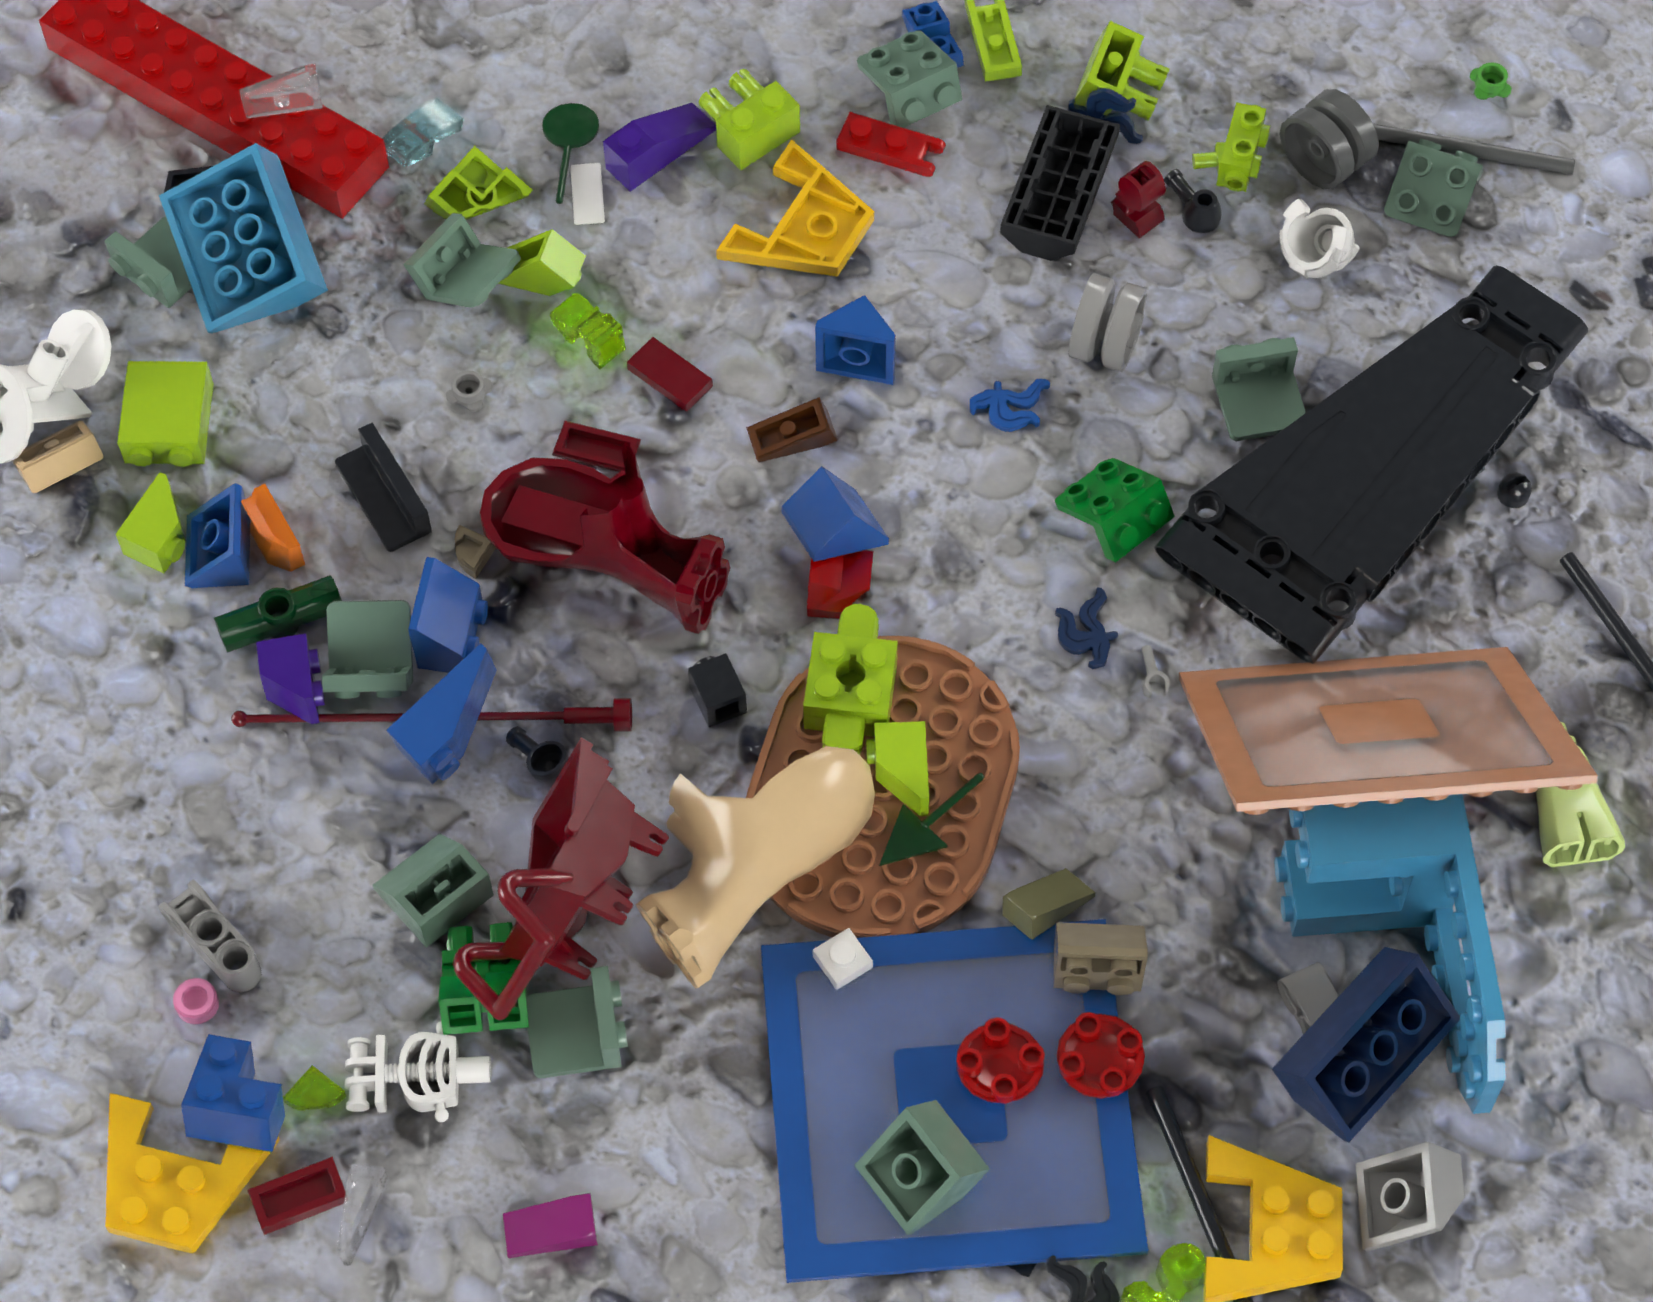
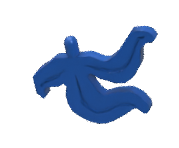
M1036 379L1025 391L1016 393L1011 390L1002 389L1001 382L995 381L994 389H986L970 398V413L974 416L977 409L989 408L990 424L1004 432H1013L1029 424L1038 427L1040 425V418L1036 413L1028 409L1034 407L1039 401L1040 393L1044 389L1050 388V382L1046 379ZM1008 404L1024 410L1013 412L1009 409Z

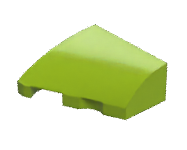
M474 146L428 195L424 205L444 219H447L452 213L462 214L468 220L524 199L531 194L533 189L507 167L502 170Z

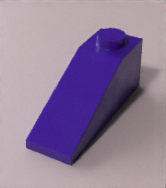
M693 103L632 120L603 141L606 169L631 192L715 132L716 124Z

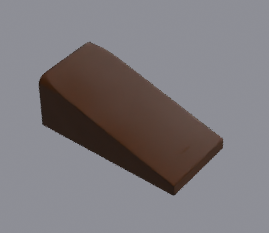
M820 397L746 427L758 463L820 448L838 441L828 410Z

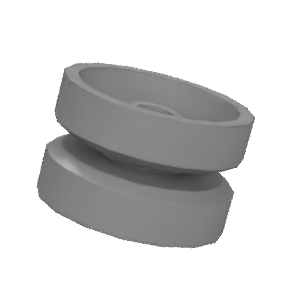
M1093 273L1086 284L1076 313L1068 355L1070 358L1090 362L1096 356L1103 341L1101 349L1103 367L1123 372L1140 334L1147 299V288L1126 283L1119 290L1113 304L1115 295L1113 278Z

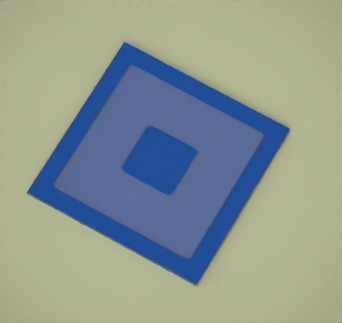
M1106 919L1071 921L1064 923L1106 924ZM1056 924L1033 940L1016 926L857 938L873 960V968L838 990L835 989L813 958V949L828 940L761 945L787 1283L1044 1263L1052 1255L1056 1256V1261L1148 1254L1128 1090L1118 1096L1102 1099L1084 1096L1071 1088L1060 1074L1056 1058L1060 1038L1082 1013L1092 1012L1118 1017L1116 996L1107 990L1090 989L1088 992L1075 994L1066 992L1063 988H1053ZM995 1017L1003 1018L1009 1024L1028 1031L1045 1053L1043 1076L1035 1090L1023 1099L1006 1104L987 1102L973 1095L961 1082L956 1068L957 1052L965 1037L976 1028L984 1026L986 1021ZM937 1100L990 1170L964 1198L913 1234L907 1235L854 1165L906 1107Z

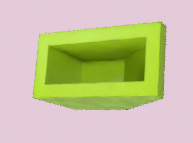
M551 229L507 247L517 250L521 259L513 267L512 273L498 284L547 296L571 290L577 285L582 276L580 270L586 255Z
M159 472L115 535L123 555L163 574L172 562H177L185 549L186 540L167 475Z
M925 721L874 723V739H866L867 764H875L876 780L920 817L928 816L929 783Z

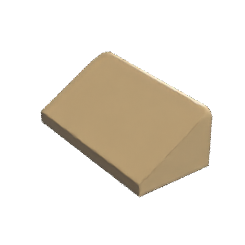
M78 421L26 447L19 457L12 460L30 491L37 493L102 460L103 453L94 434L83 421Z

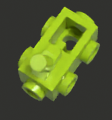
M1236 102L1226 142H1216L1214 152L1192 154L1193 169L1216 167L1218 173L1217 186L1226 187L1232 191L1246 192L1250 177L1257 178L1259 174L1262 155H1257L1258 147L1266 148L1271 126L1264 124L1266 109L1258 105Z

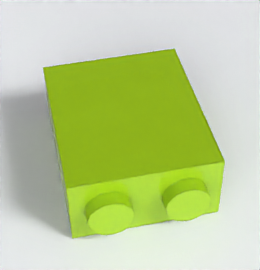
M127 362L117 440L125 464L136 466L173 464L179 467H186L191 464H205L214 385L207 362Z

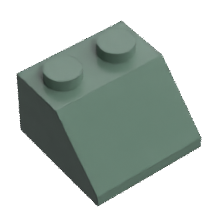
M937 1100L906 1107L854 1165L907 1235L913 1234L964 1198L990 1170Z

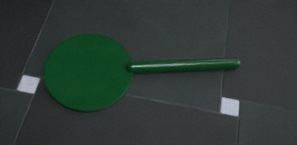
M566 103L554 107L545 115L542 122L543 134L550 143L564 148L556 194L557 204L563 203L571 148L582 147L590 143L599 131V120L595 112L589 107L577 103Z

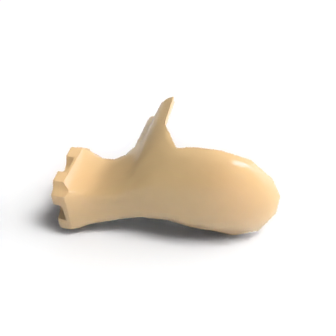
M825 746L794 761L771 778L753 798L707 796L682 774H679L669 796V804L674 808V812L669 816L666 824L671 833L693 854L692 865L687 877L676 887L649 894L639 901L636 906L650 926V933L655 942L673 965L676 964L680 968L686 979L695 989L701 987L712 978L725 952L765 901L787 883L812 871L831 856L853 843L871 817L875 798L871 770L866 761L853 749Z

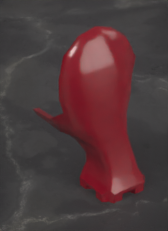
M626 442L621 450L625 469L612 478H608L593 467L566 459L532 457L501 471L484 490L480 509L483 532L506 559L513 562L546 567L586 569L602 572L620 579L658 605L672 612L686 631L699 634L702 630H706L712 618L714 602L718 597H722L727 587L728 575L731 569L729 560L722 558L725 549L724 540L710 534L685 539L670 534L657 520L650 507L636 456Z

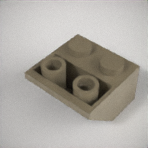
M1057 922L1054 938L1053 988H1063L1066 992L1075 994L1085 993L1090 989L1107 990L1113 995H1128L1134 991L1141 992L1148 958L1145 926Z

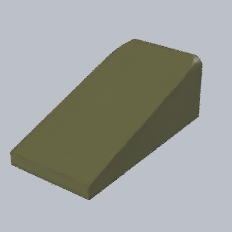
M1065 868L1016 888L1003 896V916L1033 940L1093 899L1095 892Z

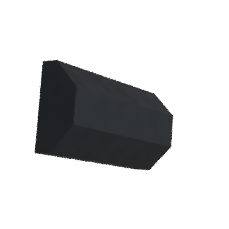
M1046 105L1002 219L1000 234L1021 253L1052 261L1075 254L1116 144L1120 124Z

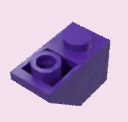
M306 633L257 641L259 674L266 699L311 725L320 723L318 706L325 705L322 682L321 680L315 681L314 674L322 673L318 649L310 650Z

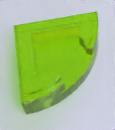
M312 1065L283 1096V1101L293 1109L305 1111L334 1107L344 1100L347 1095L345 1090Z

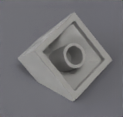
M1424 1142L1355 1163L1362 1250L1367 1252L1442 1231L1465 1198L1461 1154L1431 1142Z

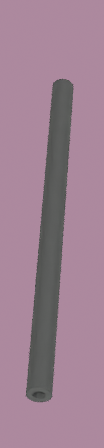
M1373 124L1380 141L1407 145L1408 141L1418 143L1421 138L1441 145L1440 151L1455 154L1456 151H1462L1481 159L1571 175L1574 171L1575 159Z

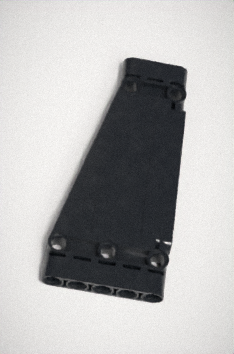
M1498 265L1493 266L1468 297L1462 298L1452 308L1202 489L1196 491L1189 499L1188 508L1155 546L1156 553L1168 565L1298 658L1314 664L1338 634L1353 624L1357 611L1366 600L1372 602L1381 593L1523 421L1538 400L1540 390L1545 389L1551 384L1556 370L1588 333L1587 325L1575 313L1511 271ZM1466 318L1476 319L1479 323L1476 325H1467L1464 324L1462 320ZM1531 362H1540L1544 364L1546 368L1541 370H1535L1531 368L1528 364ZM1207 508L1214 510L1217 514L1210 518H1202L1197 513ZM1269 554H1275L1280 556L1282 560L1277 564H1267L1262 558ZM1333 601H1343L1349 607L1343 611H1334L1328 607V604Z

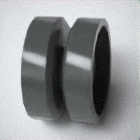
M1325 89L1312 99L1305 108L1299 109L1281 124L1280 139L1289 161L1301 176L1321 189H1334L1352 175L1353 170L1361 168L1375 157L1378 152L1377 131L1370 117L1360 104L1348 94L1336 89Z

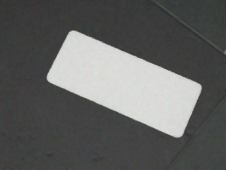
M601 164L571 165L574 224L604 223Z

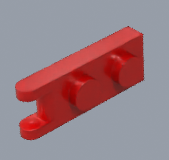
M849 112L836 140V150L925 177H932L936 169L932 163L924 161L927 151L942 154L946 147V143L939 138L853 112Z

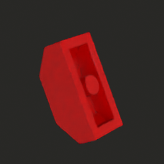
M863 550L815 562L811 558L807 617L840 619V615L846 607L852 605L861 595L869 591L874 551Z

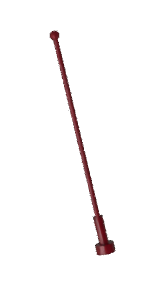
M614 698L613 707H564V711L480 712L477 721L564 720V724L613 723L614 732H631L633 717L631 698ZM236 711L231 717V721L236 727H243L247 723L306 722L293 714L247 715L244 711ZM404 713L319 714L320 722H391L398 720Z

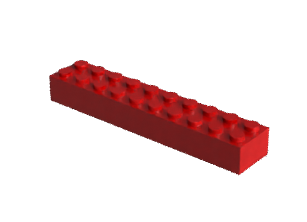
M58 0L39 19L49 50L231 155H235L255 143L277 154L290 189L342 219L389 168L384 139L139 0Z

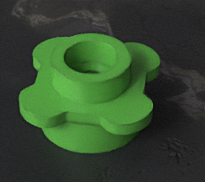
M1491 62L1471 71L1470 79L1475 83L1474 95L1478 99L1486 100L1496 96L1506 98L1511 94L1512 88L1507 84L1508 72L1502 65Z

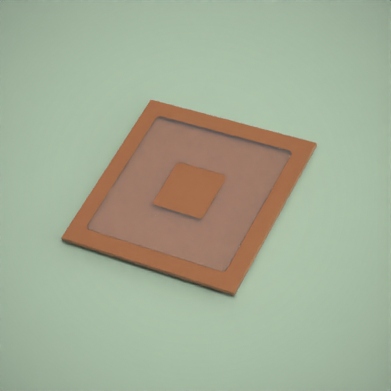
M1508 647L1317 661L1314 664L1304 662L1179 672V681L1237 812L1243 811L1246 814L1260 815L1267 813L1269 809L1278 808L1307 811L1316 805L1329 804L1349 808L1358 805L1359 802L1378 801L1384 804H1397L1405 798L1417 797L1437 801L1446 799L1448 795L1455 794L1486 797L1491 795L1493 791L1512 790L1517 793H1532L1537 791L1538 788L1544 787L1575 790L1581 788L1583 784L1597 783V773Z

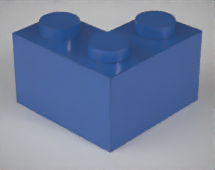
M208 1034L181 1103L186 1137L273 1152L285 1118L282 1084L254 1079L255 1068L251 1041Z

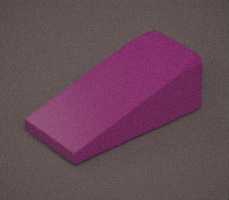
M591 1193L569 1196L503 1213L508 1258L598 1245Z

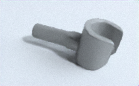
M1145 645L1142 647L1147 677L1143 684V694L1150 698L1152 691L1149 684L1157 682L1162 686L1163 695L1165 696L1170 686L1169 678L1165 673L1158 671L1152 647Z

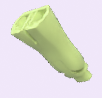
M1561 722L1563 727L1566 729L1565 723ZM1570 736L1575 744H1577L1575 737ZM1578 746V748L1580 749V751L1582 752V754L1585 756V758H1586L1587 761L1589 762V760H1588L1587 756L1585 755L1584 751ZM1597 783L1583 784L1581 788L1575 790H1564L1558 787L1538 788L1536 798L1543 863L1549 865V867H1559L1613 859L1624 851L1625 840Z

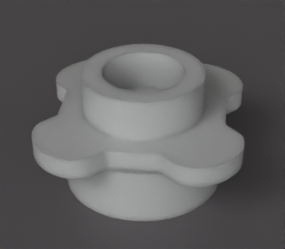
M460 372L454 377L452 389L447 391L446 399L452 405L461 404L466 406L471 412L479 411L483 407L482 401L485 395L492 391V383L489 379L482 378L477 372ZM468 390H473L470 394L466 393Z

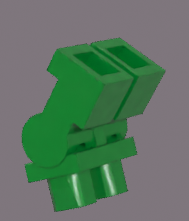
M512 922L489 925L490 942H505L513 928ZM472 926L450 927L448 930L447 950L442 951V977H440L438 998L443 1035L482 1032V1013L486 1012L488 1015L489 1031L528 1028L527 986L507 1018L497 1020L459 980L454 971V957L462 946L474 943ZM514 958L474 960L471 962V965L495 993L500 996L521 961Z

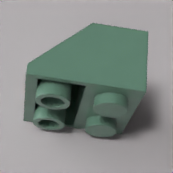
M438 834L372 885L378 895L426 948L445 934L450 927H454L494 895L489 873L462 844L442 834Z

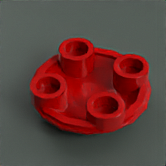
M1086 1012L1079 1015L1076 1021L1066 1029L1060 1038L1056 1058L1060 1074L1071 1088L1084 1096L1102 1099L1118 1096L1135 1084L1143 1070L1145 1052L1142 1035L1130 1024L1116 1016Z
M995 1017L989 1019L984 1026L976 1028L965 1037L957 1052L956 1068L961 1082L973 1095L987 1102L1006 1104L1023 1099L1035 1090L1043 1076L1045 1053L1028 1031L1009 1024L1003 1018Z

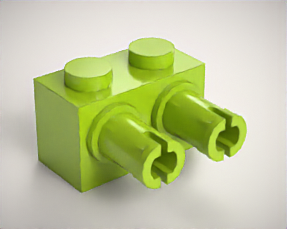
M1109 21L1096 41L1075 95V103L1086 107V101L1091 92L1107 88L1119 93L1128 100L1135 98V107L1130 112L1148 121L1156 106L1154 105L1157 104L1158 98L1134 89L1128 85L1129 82L1127 80L1131 77L1160 91L1169 73V68L1158 65L1140 55L1139 49L1144 38L1143 35L1113 21ZM1107 109L1104 115L1111 113L1112 109Z
M745 68L739 70V74L737 72L734 73L728 83L729 87L744 100L743 102L733 107L715 87L709 89V93L713 98L705 92L701 95L698 102L699 106L716 121L717 147L740 171L800 133V104L777 81L764 88Z

